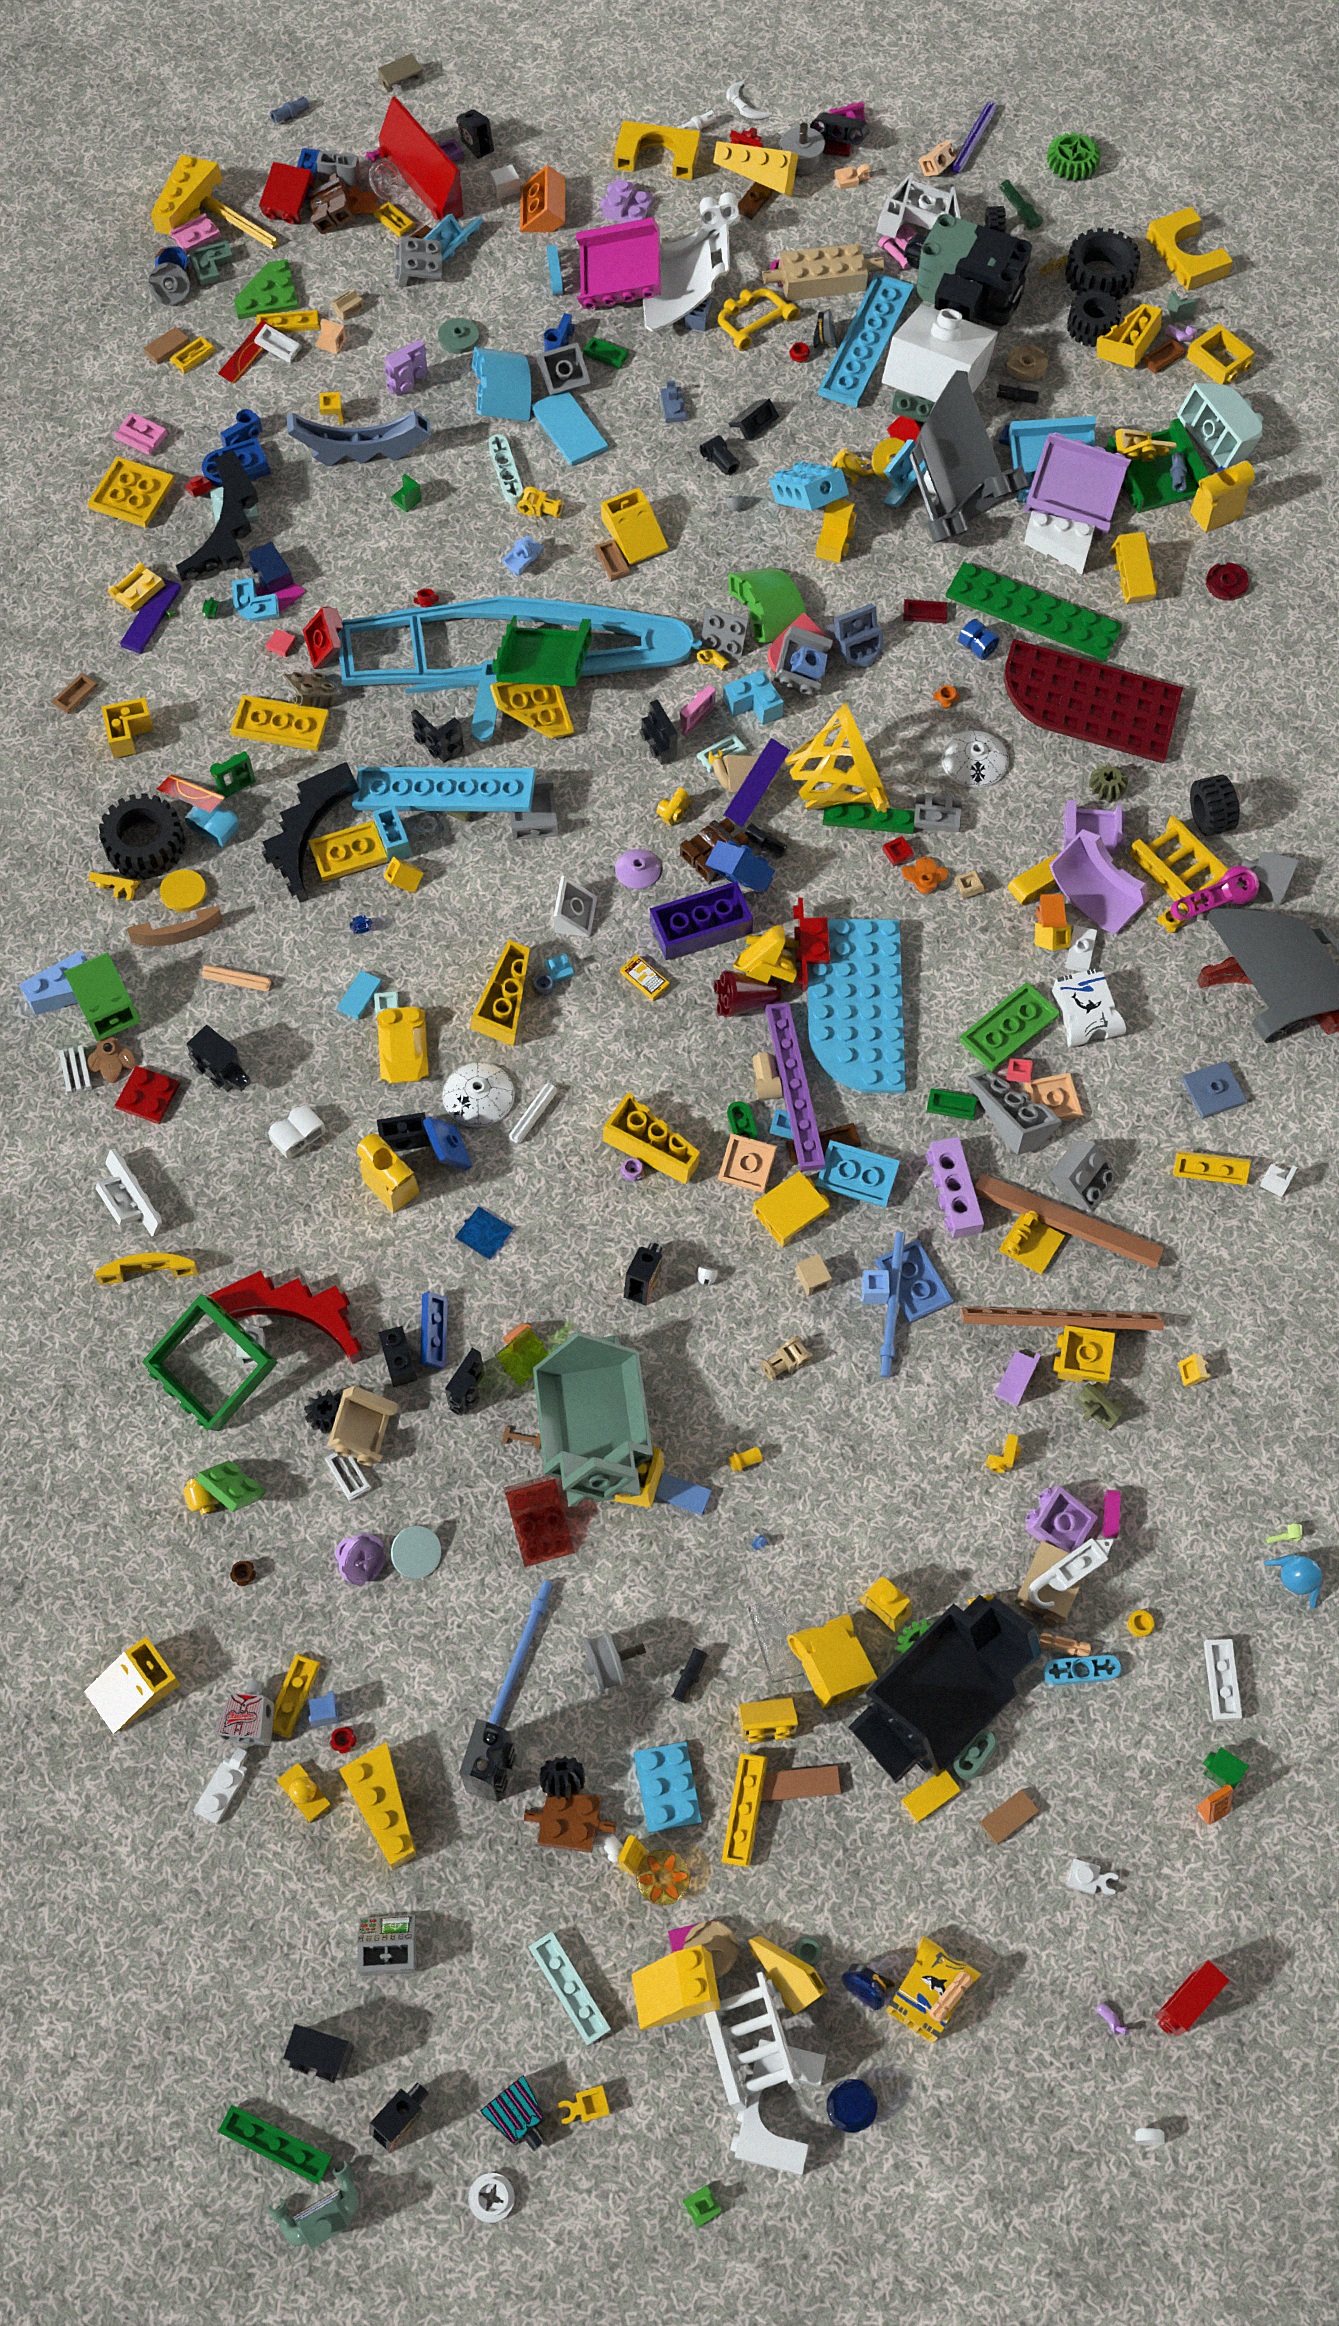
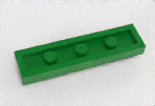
M838 804L824 807L823 825L913 834L915 811L886 808L887 811L883 813L882 810L877 812L874 807Z
M232 2104L218 2130V2133L317 2185H320L333 2159L328 2154Z

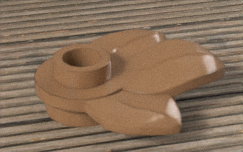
M106 1037L97 1043L96 1051L89 1056L87 1061L89 1073L101 1071L103 1077L110 1083L116 1082L122 1068L134 1069L136 1066L133 1053L129 1049L121 1047L119 1042L113 1037ZM108 1044L113 1046L110 1052L104 1051V1047Z

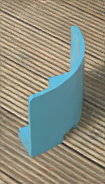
M474 347L472 369L475 371L476 378L481 380V385L478 384L476 414L529 421L531 377L526 356L521 353Z

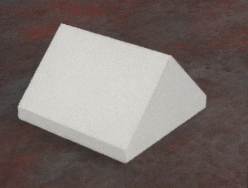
M562 876L560 880L554 912L555 933L590 937L597 896L566 876Z

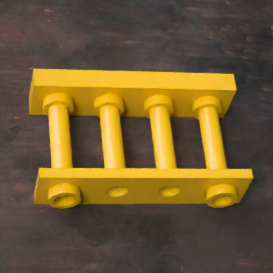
M1174 815L1169 818L1166 826L1167 832L1148 845L1138 839L1132 844L1129 853L1174 901L1217 884L1230 869L1225 867L1186 828L1185 824ZM1175 837L1183 847L1166 859L1160 860L1153 852ZM1189 853L1199 861L1179 876L1169 869L1170 866ZM1206 868L1214 878L1195 892L1191 891L1184 883ZM1197 900L1193 902L1194 906L1200 905L1202 901ZM1180 903L1179 906L1187 913V906L1184 903Z

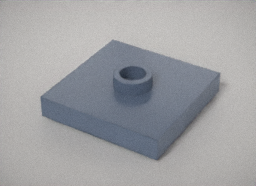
M1226 1061L1183 1075L1182 1081L1202 1119L1242 1106L1247 1101Z

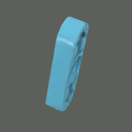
M557 244L546 245L552 295L563 294Z
M1111 1655L1053 1659L1044 1667L1043 1676L1046 1682L1055 1686L1106 1682L1114 1680L1119 1675L1121 1665L1119 1660ZM1105 1662H1109V1665L1115 1668L1110 1675L1107 1674L1106 1670H1098L1097 1676H1094L1095 1668L1103 1667ZM1066 1664H1070L1069 1674L1071 1678H1068V1673L1060 1674L1058 1679H1055L1053 1674H1049L1053 1666H1056L1057 1670L1062 1671L1067 1669ZM1075 1665H1086L1089 1669V1675L1087 1677H1079L1075 1673Z

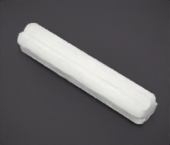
M550 1083L545 1084L509 1134L511 1141L516 1144H520L557 1093L555 1086Z

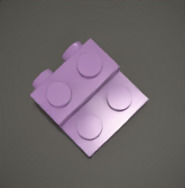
M616 178L614 183L610 182L608 185L607 197L603 196L601 199L600 209H602V217L621 223L644 219L654 200V195L635 190V183Z
M420 339L385 357L386 367L384 371L388 379L386 385L391 394L395 393L396 396L410 392L415 388L414 380L420 379L428 373L425 344Z
M1060 1486L1050 1487L1049 1489L1045 1488L1038 1497L1041 1503L1037 1509H1032L1025 1518V1521L1028 1523L1025 1530L1040 1542L1044 1541L1068 1553H1072L1081 1546L1098 1516Z

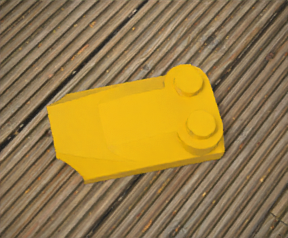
M417 1007L384 1009L378 1013L381 1080H387L392 1084L418 1082L422 1077H429L425 1010Z

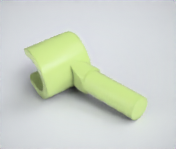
M1288 1525V1533L1267 1537V1543L1270 1544L1282 1540L1299 1541L1302 1538V1525Z

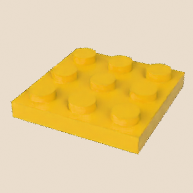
M117 456L87 504L89 509L147 528L174 484L175 478L174 475Z

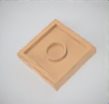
M1071 1073L1034 1079L1030 1083L1024 1082L1026 1094L1029 1095L1028 1099L1037 1105L1040 1103L1046 1105L1061 1121L1083 1117Z
M731 1133L718 1181L765 1194L778 1146Z

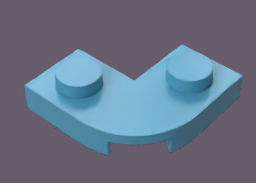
M253 578L232 581L234 606L243 618L250 621H262L279 617L278 597L276 594L257 597L256 582Z

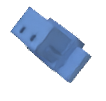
M760 1534L752 1541L751 1546L757 1550L758 1548H763L768 1542Z

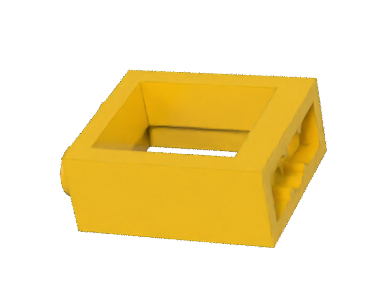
M1219 323L1190 343L1187 358L1218 384L1225 385L1228 382L1232 383L1240 373L1247 372L1252 367L1255 352ZM1220 344L1238 359L1225 367L1207 351Z

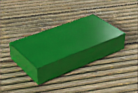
M592 337L584 348L583 355L620 369L629 356V351Z
M931 1088L926 1112L974 1121L978 1097Z

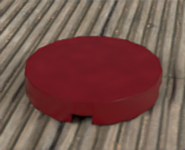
M1227 562L1221 565V563H1218L1211 567L1207 573L1206 587L1216 598L1227 601L1236 600L1245 595L1249 587L1248 574L1237 564Z

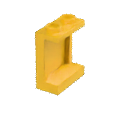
M800 1171L753 1203V1213L782 1248L790 1243L792 1236L822 1215L825 1218L829 1215V1200L824 1194H819L814 1188L813 1181L808 1176H804Z

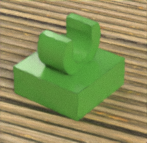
M707 2185L682 2201L697 2228L722 2212Z

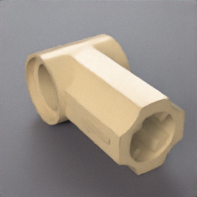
M761 1052L753 1056L752 1063L756 1077L755 1090L758 1093L757 1100L782 1098L781 1082L779 1076L776 1075L773 1054Z

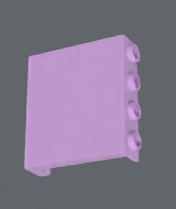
M1049 433L1023 512L1031 514L1034 511L1094 525L1093 535L1104 538L1109 531L1113 510L1131 459L1126 458L1125 455L1120 453L1113 454L1107 452L1102 447L1085 445V442L1081 440L1067 439L1060 433Z

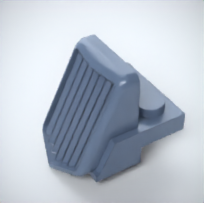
M873 604L834 618V624L826 627L827 635L833 640L832 642L837 647L845 663L850 666L870 667L879 656V651L884 649L883 632L877 626L876 606Z

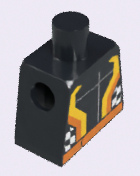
M650 1243L647 1248H638L626 1272L623 1298L645 1306L647 1305L661 1272L663 1258L661 1252L663 1249L659 1244Z
M418 2082L408 2093L400 2089L370 2122L369 2134L389 2153H391L421 2116L422 2107L420 2104L429 2095L428 2091ZM399 2109H405L408 2113L402 2115L399 2114L397 2111Z

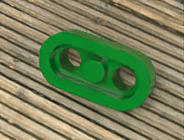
M741 1101L730 1104L727 1109V1120L731 1133L739 1136L746 1134L749 1136V1139L757 1140V1129L750 1107ZM740 1113L743 1117L738 1119L734 1115Z

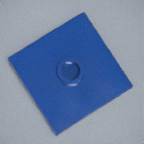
M428 1117L423 1121L438 1162L462 1170H468L473 1167L457 1126L432 1117Z

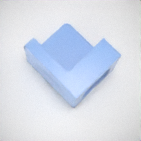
M863 1270L861 1280L862 1304H887L889 1298L888 1270Z

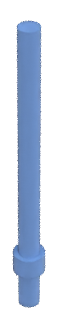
M903 1232L895 1233L884 1345L881 1346L880 1357L882 1358L880 1376L887 1378L891 1376L892 1359L895 1358L896 1352L894 1337L905 1233Z
M543 1580L537 1598L532 1601L529 1619L497 1698L489 1723L497 1726L500 1723L541 1615H544L548 1606L546 1601L553 1586L549 1581Z

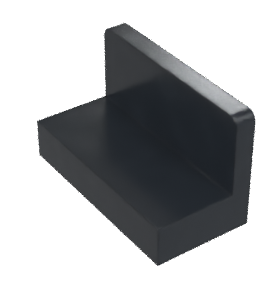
M768 398L755 401L728 424L730 427L739 426L745 439L751 440L780 416L772 401Z

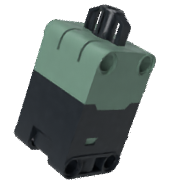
M941 214L938 216L927 237L916 234L907 242L904 258L907 259L910 267L918 269L916 296L919 299L935 304V292L944 272L956 274L960 278L969 281H977L983 285L981 321L1001 327L1009 323L1023 296L1026 276L1024 274L1030 261L1032 244L1027 240L977 225L950 214Z

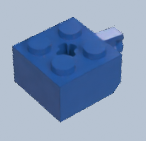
M718 840L705 863L706 866L731 883L737 881L739 885L751 888L756 892L768 890L770 883L773 881L772 876L776 871L768 866V860L758 855L755 857L753 855L754 851L745 845H742L740 848L738 844L730 840L727 843Z

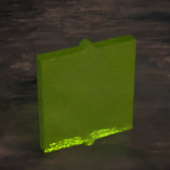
M527 1327L496 1353L495 1356L505 1368L504 1372L509 1374L515 1384L520 1387L534 1375L533 1368L549 1356V1354L543 1347V1341L538 1340L531 1328Z

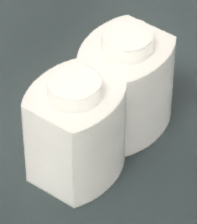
M306 1104L294 1108L287 1119L275 1122L270 1127L268 1134L271 1142L287 1159H290L301 1152L307 1145L321 1137L326 1132L324 1123Z

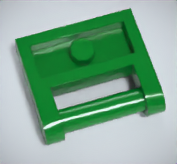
M246 751L232 756L222 764L214 763L210 767L211 775L215 778L217 785L216 793L225 798L256 782L251 760ZM229 773L231 784L226 785L224 775Z

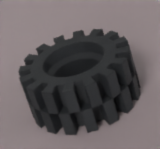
M987 206L984 227L1006 233L1005 207Z

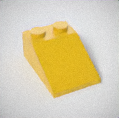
M702 1945L673 1952L632 1974L641 2031L721 2009L712 1954Z

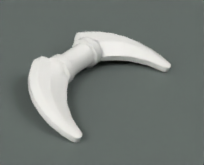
M744 82L734 83L728 88L727 100L738 107L741 115L752 119H766L772 116L771 112H760L749 108L741 100L739 89Z

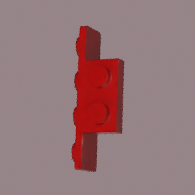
M803 897L798 898L797 905H793V919H798V927H794L795 941H799V948H796L795 955L796 962H800L801 968L797 970V984L802 985V991H807V965L830 964L827 917L804 918Z

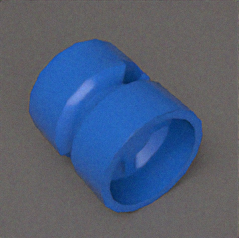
M973 619L963 628L958 641L967 649L972 648V653L978 658L985 660L997 648L1000 637L993 631L986 630V626L979 620Z

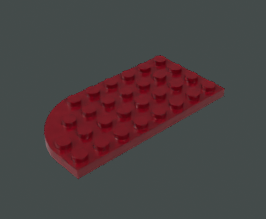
M1017 639L1012 640L1004 667V685L1011 702L1025 718L1045 730L1164 763L1183 687Z

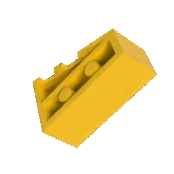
M1144 303L1128 314L1125 317V321L1117 326L1115 324L1111 327V331L1108 334L1097 338V357L1135 369L1161 329L1162 309Z

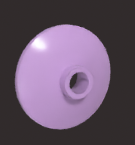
M634 849L625 852L619 857L616 862L615 872L618 880L623 885L633 889H643L653 885L658 880L661 873V865L658 858L651 852L643 849ZM639 863L642 865L640 867H636L634 864Z

